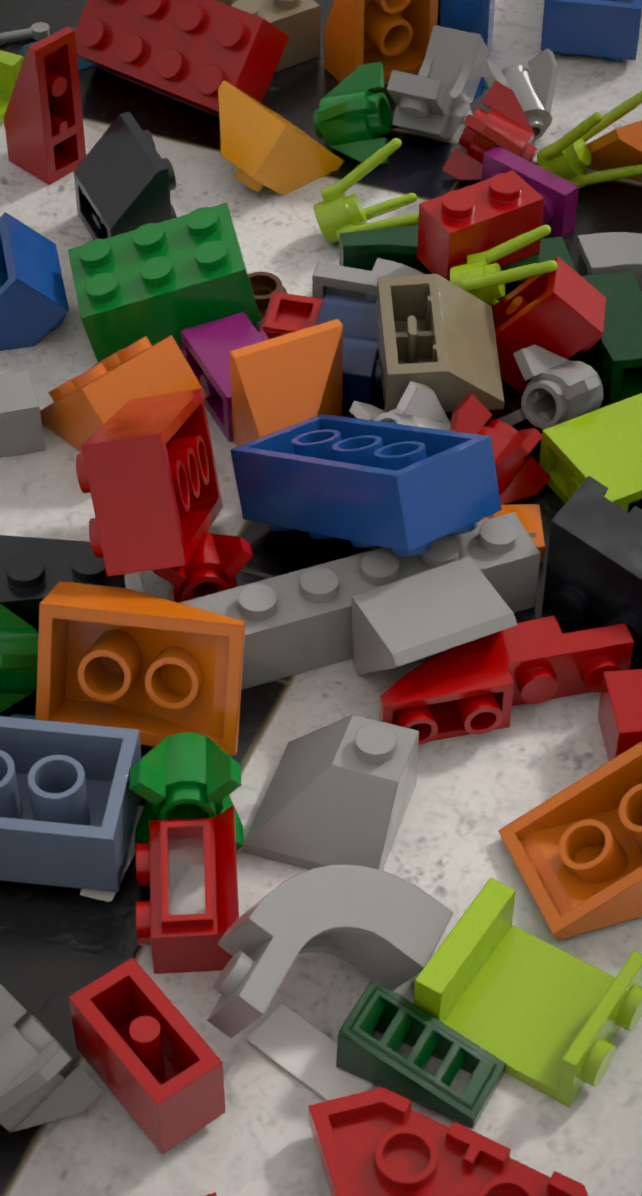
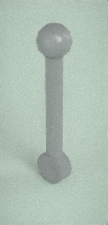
M37 22L28 29L0 33V43L27 38L42 40L50 36V27L47 23Z

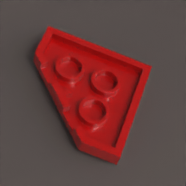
M384 1087L309 1105V1125L332 1196H588L583 1184L556 1171L549 1177L510 1158L511 1149L454 1121L449 1128L412 1110L411 1100Z

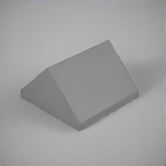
M470 556L351 596L353 660L357 675L396 668L517 625L513 611Z

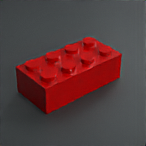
M87 0L75 29L78 57L98 68L218 117V88L223 80L262 103L290 37L264 18L217 0Z
M202 389L130 399L81 445L83 453L76 456L78 483L84 494L91 493L95 518L89 521L90 544L96 558H104L107 576L185 566L222 510L223 504Z

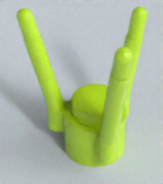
M642 91L630 97L604 116L599 112L592 114L558 141L540 149L537 153L538 166L579 186V189L586 185L642 175V164L585 174L586 167L592 161L590 150L585 142L642 103Z
M394 138L383 148H380L338 183L320 190L324 201L314 205L313 208L320 230L330 245L339 241V233L418 225L419 212L367 223L369 219L416 202L417 195L415 193L393 198L363 209L355 193L350 196L344 194L345 191L401 147L402 142L399 138Z
M545 224L487 251L467 255V264L451 267L450 282L490 306L495 305L499 302L496 298L505 296V283L536 277L553 272L558 268V264L554 260L503 271L498 263L490 264L548 236L551 233V227Z

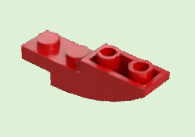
M555 615L520 622L508 629L445 650L402 676L380 695L379 721L419 731L418 745L428 741L468 734H484L492 730L510 727L512 706L542 703L550 699L590 692L600 693L604 672L630 670L634 641L626 623L562 634Z

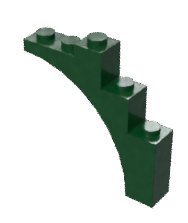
M418 225L339 233V266L372 271L377 258L404 264L424 274H432L417 259ZM562 237L541 239L540 253L501 267L503 271L553 260L558 256L576 271ZM633 271L582 276L606 297L604 332L592 348L584 352L578 351L573 357L577 361L590 365L598 373L603 384V397L608 405L642 393V291ZM527 279L505 283V296ZM499 297V298H496V299H497V301H500V300L503 299L504 297Z

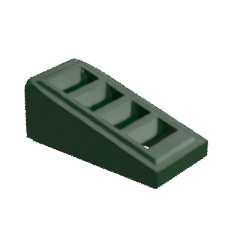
M372 981L368 984L341 1026L337 1040L336 1067L391 1090L471 1129H474L506 1069V1063L401 995ZM376 1031L383 1034L380 1041L373 1037ZM403 1043L413 1047L407 1059L397 1053ZM432 1056L442 1060L434 1076L424 1070ZM460 1069L472 1074L461 1094L450 1087Z

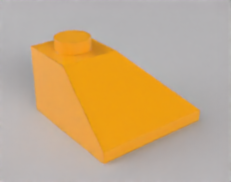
M223 80L219 86L221 155L238 167L233 176L249 188L259 193L263 186H266L283 196L338 170L344 160L287 119L230 83Z

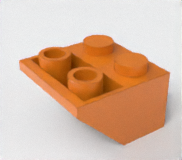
M172 335L154 345H151L149 339L145 336L93 365L89 370L49 391L48 393L53 403L40 410L41 421L43 425L83 453L81 445L130 399L202 389L203 399L207 395Z

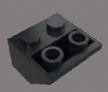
M130 112L119 114L74 170L78 216L93 240L106 239L136 230L148 223H160L177 217L170 200V191L176 188V178L171 162L168 158H161L156 151L151 133L148 130L143 131Z

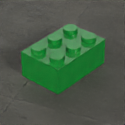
M227 203L213 207L198 208L190 214L160 223H148L136 230L106 239H94L82 246L68 250L80 317L97 362L102 361L147 336L151 345H154L172 335L177 345H181V330L241 312L246 314L251 323L261 321Z

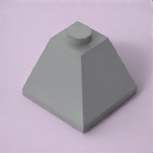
M353 714L288 742L245 838L243 852L308 870L329 865H357L383 871L416 786L419 731Z

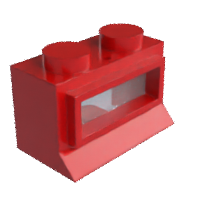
M231 806L214 818L150 821V843H136L137 885L150 886V901H136L137 944L151 945L154 974L222 971L233 956L218 946L217 943L228 928L239 918L235 806Z

